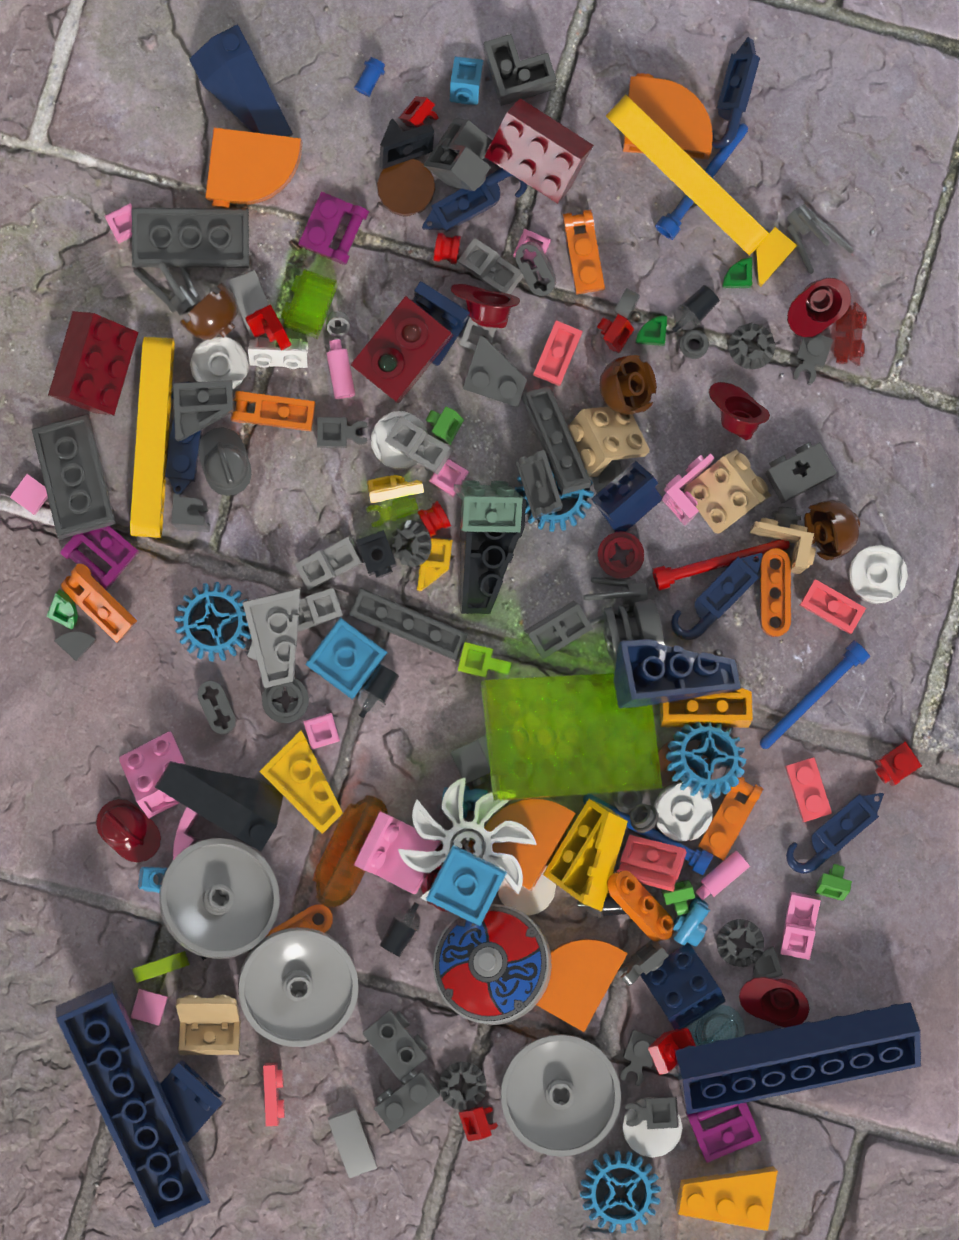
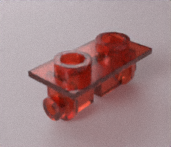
M853 302V309L850 305L847 312L836 321V332H846V337H835L834 358H836V363L848 364L849 359L855 365L860 366V357H864L865 354L862 329L866 328L867 314L856 302Z

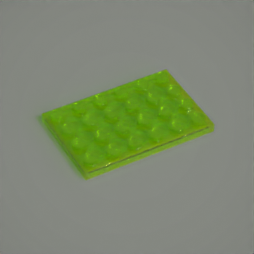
M614 673L481 681L494 801L657 790L662 788L653 705L619 709L614 685Z

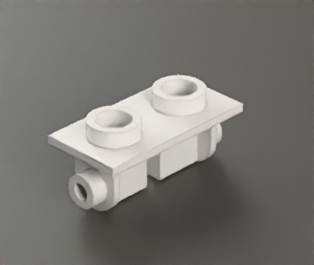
M257 337L255 340L250 339L248 347L249 365L262 368L269 366L287 367L290 369L308 368V342H303V339H289L292 345L281 351L280 347H276V340L270 342L269 338Z

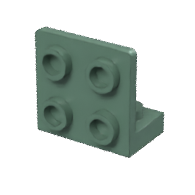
M464 480L462 485H454V492L462 499L461 531L521 532L523 497L512 486H508V482L491 481V485H480L479 481Z

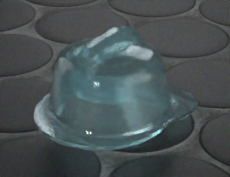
M719 1005L687 1027L696 1046L713 1043L717 1040L742 1037L745 1033L744 1020L739 1012L725 1005Z

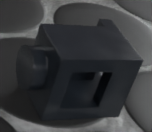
M384 530L356 540L369 576L375 574L376 578H380L393 572L392 568L397 565ZM373 551H382V558L374 560L372 558Z

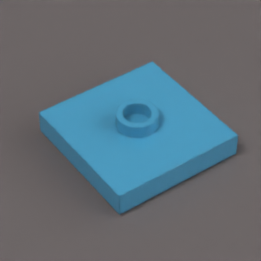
M340 617L305 665L353 700L388 652Z
M452 845L426 900L480 926L507 871Z

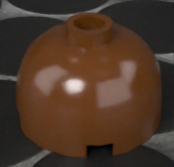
M223 283L217 286L221 290L218 294L211 291L188 313L191 317L189 321L186 319L180 321V324L194 337L202 340H211L220 335L224 338L236 327L232 322L237 316L238 305L231 291Z
M638 355L614 359L604 368L600 376V393L604 403L610 409L621 414L645 412L653 404L650 400L652 394H655L657 390L655 374L651 365L648 362H642Z
M830 500L810 505L808 508L811 510L805 514L804 524L808 528L807 532L814 533L812 545L816 542L817 547L820 549L819 552H816L817 555L827 561L849 553L857 544L859 537L860 521L858 516L846 504L840 501Z

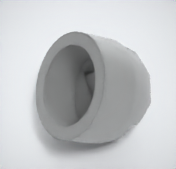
M343 311L331 312L326 320L327 331L333 336L345 335L350 329L347 314ZM335 320H340L341 326H335Z

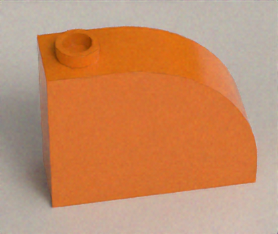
M647 73L631 76L628 97L691 158L709 160L712 151V125L708 112L699 98L686 87L670 80L653 78V75ZM624 135L623 152L643 153Z
M214 128L206 199L213 201L212 206L230 208V203L242 205L255 204L274 197L294 177L300 163L303 141L301 138Z
M526 799L512 803L498 811L484 828L486 831L491 832L504 821H513L522 824L532 833L537 845L511 842L493 843L492 850L495 853L510 854L517 859L523 874L522 886L532 891L577 815L575 812L553 801ZM470 840L468 844V847L471 848L469 852L471 854L475 852L472 849L473 845L475 844L472 840Z
M596 939L572 940L550 951L552 958L550 980L542 998L536 1004L583 1032L586 1030L628 954L610 943Z

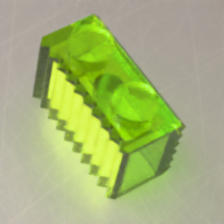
M306 269L303 270L301 276L296 275L291 291L295 292L292 302L285 303L281 318L285 319V328L318 339L338 287L337 281Z

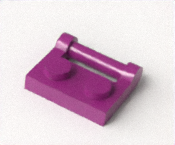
M321 191L298 245L337 263L346 265L350 257L348 255L362 220H366L369 211L361 206L350 204ZM346 213L352 217L338 249H332L330 246Z
M110 526L74 535L60 552L66 559L70 558L76 564L86 565L90 569L91 576L106 591L139 553L135 547ZM82 542L112 567L107 574L78 550Z
M746 1102L692 1114L686 1113L706 1163L762 1140ZM738 1106L740 1115L707 1129H702L701 1121Z

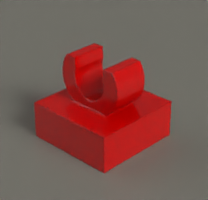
M415 96L399 119L406 126L419 127L424 125L426 116L431 120L437 121L438 115L431 111L435 106L432 101L427 97Z
M619 314L613 322L603 317L597 326L598 329L602 330L600 333L604 335L603 340L609 349L620 354L634 331L629 320Z
M476 1107L459 1112L467 1141L481 1140L492 1136L490 1130L498 1127L497 1122L488 1124L486 1114L493 1111L492 1107Z

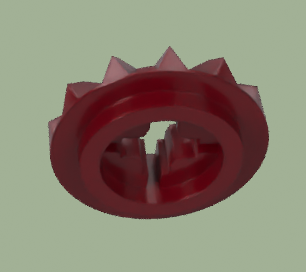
M614 532L605 537L600 543L597 552L598 562L607 575L615 578H627L637 573L644 561V549L639 539L628 532ZM615 543L621 550L632 548V551L625 557L627 567L620 560L609 561L616 554Z

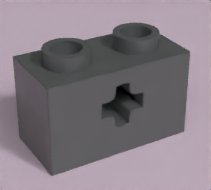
M808 442L795 449L797 455L786 459L785 455L769 463L771 468L765 474L781 504L825 482L837 473L820 442L812 446L811 442ZM796 465L799 468L805 467L806 471L803 473V477L801 474L794 475L793 470L796 468Z

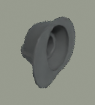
M214 428L206 432L200 440L198 453L206 481L210 488L218 494L225 496L237 495L248 486L252 476L251 465L244 443L237 433L228 428Z

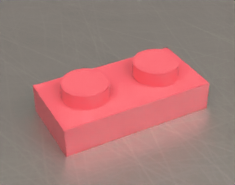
M556 320L533 376L561 386L583 331Z
M816 579L813 580L800 603L801 607L848 634L853 633L866 610L862 605Z
M812 757L785 766L802 821L807 822L832 814L815 758Z
M265 1063L263 1065L266 1126H278L280 1118H285L284 1100H279L278 1089L284 1087L283 1070H278L277 1063Z

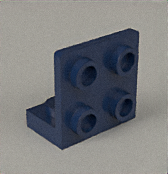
M420 281L414 290L415 297L412 301L454 335L432 362V364L439 366L466 326L470 312Z
M635 461L591 500L614 532H626L660 503L662 497L655 488L659 484L655 477Z
M689 943L671 953L658 969L650 971L648 974L644 972L640 974L674 1030L687 1027L726 1002L718 984Z
M183 1060L175 1065L160 1084L187 1143L226 1100Z

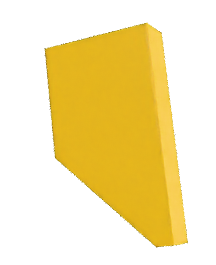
M776 227L773 228L769 233L770 235L755 250L757 280L760 287L765 284L797 247L793 241Z
M390 475L367 481L371 503L424 493L422 481L407 482L404 477L398 475Z
M431 537V552L428 559L420 565L417 591L422 592L449 570L452 540Z

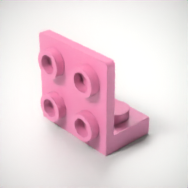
M709 454L706 458L702 455L697 457L685 470L687 474L683 478L678 474L663 489L666 493L662 501L684 526L696 516L699 510L696 508L698 503L688 491L683 493L681 490L710 466L714 460L712 454Z
M167 732L119 757L120 764L136 802L149 819L180 803L155 788L170 761L186 764L171 732Z
M380 811L354 865L412 894H417L426 873L410 868L402 860L398 849L429 852L434 851L441 842L422 839L414 827Z

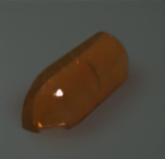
M366 795L364 799L358 801L355 805L349 804L342 814L313 875L317 892L315 898L322 905L327 907L340 906L348 901L357 890L366 871L355 866L354 863L380 811L388 814L386 805L382 800Z

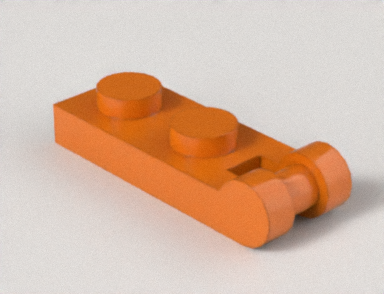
M584 210L582 214L572 215V213L562 214L576 295L605 290L592 210ZM584 225L585 233L575 234L574 227Z
M235 391L234 401H236L235 411L231 414V421L312 432L315 401ZM248 403L256 404L254 413H247Z
M77 564L71 571V576H67L61 583L62 590L116 643L137 622L91 576L90 569L86 565Z
M738 777V785L731 787V791L725 794L712 818V822L698 844L699 848L706 850L723 861L763 791V788L757 784L752 786L745 782L744 777ZM738 792L748 796L744 804L734 799Z

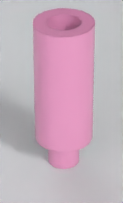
M340 339L329 341L331 351L326 354L334 398L346 399L355 396V389L347 349H342Z
M735 851L700 880L702 886L695 893L702 901L710 894L715 897L750 867L739 852Z

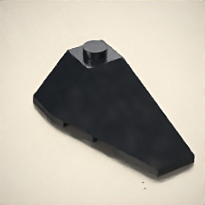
M525 498L522 501L521 532H467L460 529L461 614L491 613L502 586V579L508 564L511 563L514 556L513 552L518 539L521 538L524 531Z
M170 761L155 785V788L259 851L263 850L278 824L283 795L256 778H246L231 773H222Z

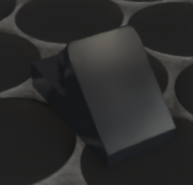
M391 119L380 144L379 166L381 169L433 152L434 129L428 123L403 132L395 120Z

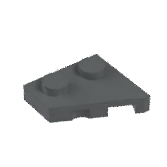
M480 335L463 389L519 407L528 378L519 369H516L510 363V360L500 353L485 336Z
M232 380L173 383L176 441H182L234 412Z

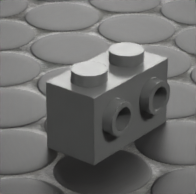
M390 1009L366 1028L362 1034L396 1077L401 1080L428 1058V1054L425 1051L429 1047L419 1034L413 1037L406 1028L410 1023L400 1011L394 1013Z
M413 1069L400 1080L402 1085L394 1091L388 1088L376 1097L378 1103L375 1105L374 1110L391 1132H394L440 1096V1091L423 1069L417 1073Z

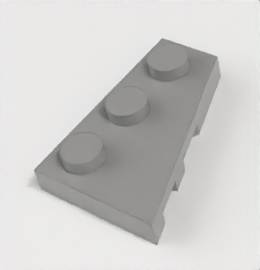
M301 588L242 602L264 688L294 681Z

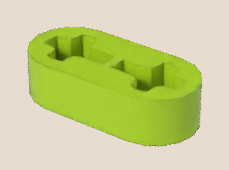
M186 951L133 968L132 971L135 981L138 983L186 967L190 963Z

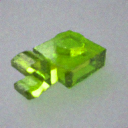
M408 496L399 497L392 500V506L383 508L380 505H370L366 508L367 513L374 511L380 513V519L371 523L372 528H379L386 522L395 521L417 513L419 507L416 499H409Z

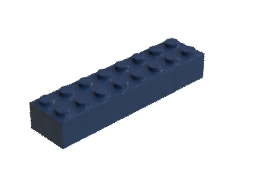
M113 982L57 1005L56 1020L154 1227H158L211 1203L209 1188Z
M911 1002L893 1004L885 1008L864 1010L860 1013L834 1016L826 1020L805 1022L792 1027L775 1028L772 1031L746 1034L738 1038L717 1040L713 1043L687 1046L683 1049L675 1050L679 1085L686 1113L692 1114L921 1067V1032Z

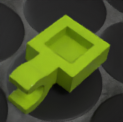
M464 642L457 671L487 678L489 670L509 675L512 664L508 661L492 658L494 650L491 648Z

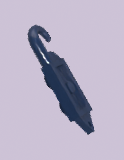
M747 37L738 51L730 56L716 107L719 116L728 121L724 136L719 140L715 139L714 130L712 129V147L717 149L730 145L735 139L742 114L746 112L760 57L756 55L754 41L750 37Z
M500 168L486 176L485 182L475 191L460 189L431 205L432 210L422 229L444 230L447 233L490 209L500 200L501 194L498 183L514 175ZM520 179V188L515 193L517 198L525 193L528 184Z
M172 390L171 399L174 400V394ZM174 418L172 421L165 477L169 478L174 493L181 495L192 481L195 482L202 430L182 441H176ZM177 487H181L179 492L176 491Z
M758 553L743 558L737 557L697 597L695 609L701 620L692 629L684 630L679 626L678 619L681 611L677 610L671 620V627L675 635L684 640H694L700 637L759 578L758 571L763 554ZM758 557L759 560L757 562H754L753 558Z
M884 793L865 796L858 794L816 829L811 836V843L817 854L806 863H799L795 860L793 854L797 843L793 842L786 852V860L789 867L801 874L815 871L879 817L877 813ZM875 796L879 797L878 801L874 800Z

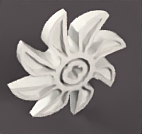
M465 778L457 780L447 789L442 800V811L452 823V829L444 830L441 825L434 821L418 799L416 800L412 811L415 830L422 839L440 841L443 844V849L441 851L429 852L398 849L402 860L410 868L418 872L430 873L445 861L452 845L462 848L460 841L466 839V842L471 839L475 843L472 847L475 851L473 854L506 870L507 874L504 879L516 894H519L523 883V874L519 862L513 855L495 853L492 850L493 843L505 842L537 845L534 836L525 826L513 821H504L491 832L486 831L484 828V823L488 821L492 814L514 798V795L497 791L485 794L475 803L473 821L466 822L463 819ZM427 891V892H426L424 895H422L420 898L423 899V900H425V901H427V900H426V897H427L429 891Z

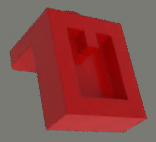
M271 304L245 318L255 338L266 333L270 342L277 341L281 351L292 345Z
M906 741L875 761L878 766L875 769L877 775L884 784L889 782L891 786L897 785L902 779L922 766Z
M688 1028L664 1032L648 1047L659 1075L669 1073L677 1065L675 1050L683 1049L687 1046H696Z

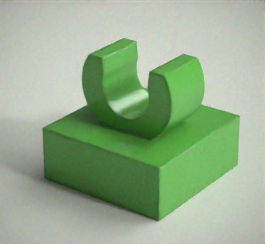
M445 406L442 414L431 410L426 421L434 427L432 433L451 445L464 419L455 410Z
M833 864L829 873H823L818 880L815 894L844 901L850 892L852 881L843 879L845 867Z
M689 880L676 882L674 892L661 889L663 900L666 905H674L677 916L689 913L686 900L695 898L693 886Z

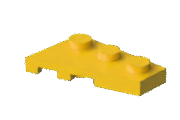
M300 730L259 772L323 834L343 812L302 730Z

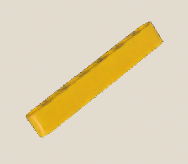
M626 94L605 115L748 255H751L770 235Z
M143 338L130 519L131 536L161 538L166 487L165 472L168 457L175 352L174 338Z

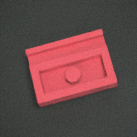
M629 835L620 860L619 870L616 872L629 871L641 884L674 892V885L676 879L678 880L687 852L685 848Z

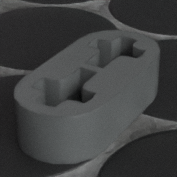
M529 241L522 244L518 248L515 258L530 290L538 296L548 295L556 285V276L542 248L535 242ZM525 249H528L529 252L535 251L536 256L533 261L536 267H533L529 259H523L526 253ZM536 271H539L542 278L548 277L550 280L546 285V289L542 285H536L539 279Z
M626 288L614 312L629 319L640 299V295Z
M207 681L201 684L197 693L198 700L210 727L218 734H229L235 729L237 720L224 688L215 681ZM209 686L213 690H219V694L215 696L218 705L215 707L210 699H204L203 696L207 693L206 688ZM218 709H221L225 717L230 716L231 718L227 722L228 728L226 729L215 725V722L219 720L216 712Z

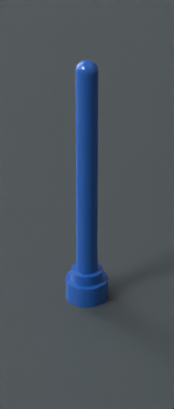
M742 123L739 125L735 139L730 145L721 148L704 171L712 178L747 134L748 126ZM685 195L671 214L668 213L659 219L655 228L663 236L673 240L680 231V225L682 224L680 220L694 202Z
M853 640L845 648L846 652L843 654L845 658L760 740V746L763 749L770 748L852 666L863 665L870 658L868 652L859 643Z
M592 794L584 795V804H586L588 799H591L608 807L628 821L627 828L645 838L685 848L687 852L685 860L689 861L688 865L692 866V870L702 876L714 856L713 854L704 849L702 852L698 849L693 851L654 828L648 832L639 833L631 826L630 815L619 811L616 807Z

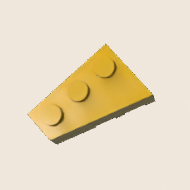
M588 799L543 875L581 903L602 911L608 892V880L613 874L628 821L608 807Z

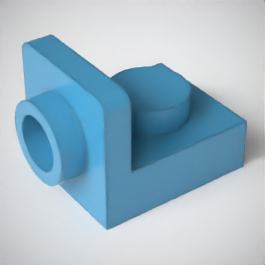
M455 56L450 82V102L478 104L483 60Z

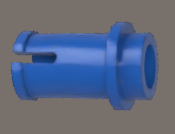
M370 57L369 61L364 62L366 67L354 86L356 91L367 97L371 96V92L380 75L385 74L384 68L386 65L373 57Z

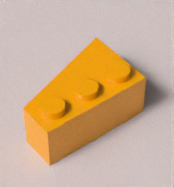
M743 688L736 691L660 703V727H683L685 724L692 727L697 722H700L703 726L711 722L712 727L722 723V727L749 728L753 721L752 691Z
M774 1166L763 1169L737 1171L736 1173L682 1179L680 1181L676 1211L678 1215L768 1231L778 1170Z

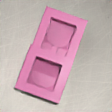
M186 807L176 831L173 860L184 849L195 844L197 841L188 832L199 814Z
M795 892L790 893L780 954L810 960L816 933L815 925L821 902L820 897Z

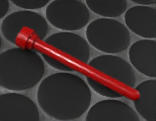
M779 539L671 569V567L665 568L664 565L652 568L654 582L658 591L668 589L671 584H675V580L729 566L737 557L743 558L758 553L764 555L768 550L775 548L787 550L790 547V542Z

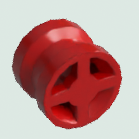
M438 232L433 261L447 260L450 264L457 265L461 236L446 237L444 233Z
M438 501L432 503L431 508L427 510L421 509L417 511L430 537L436 535L437 530L441 528L447 529L451 527Z

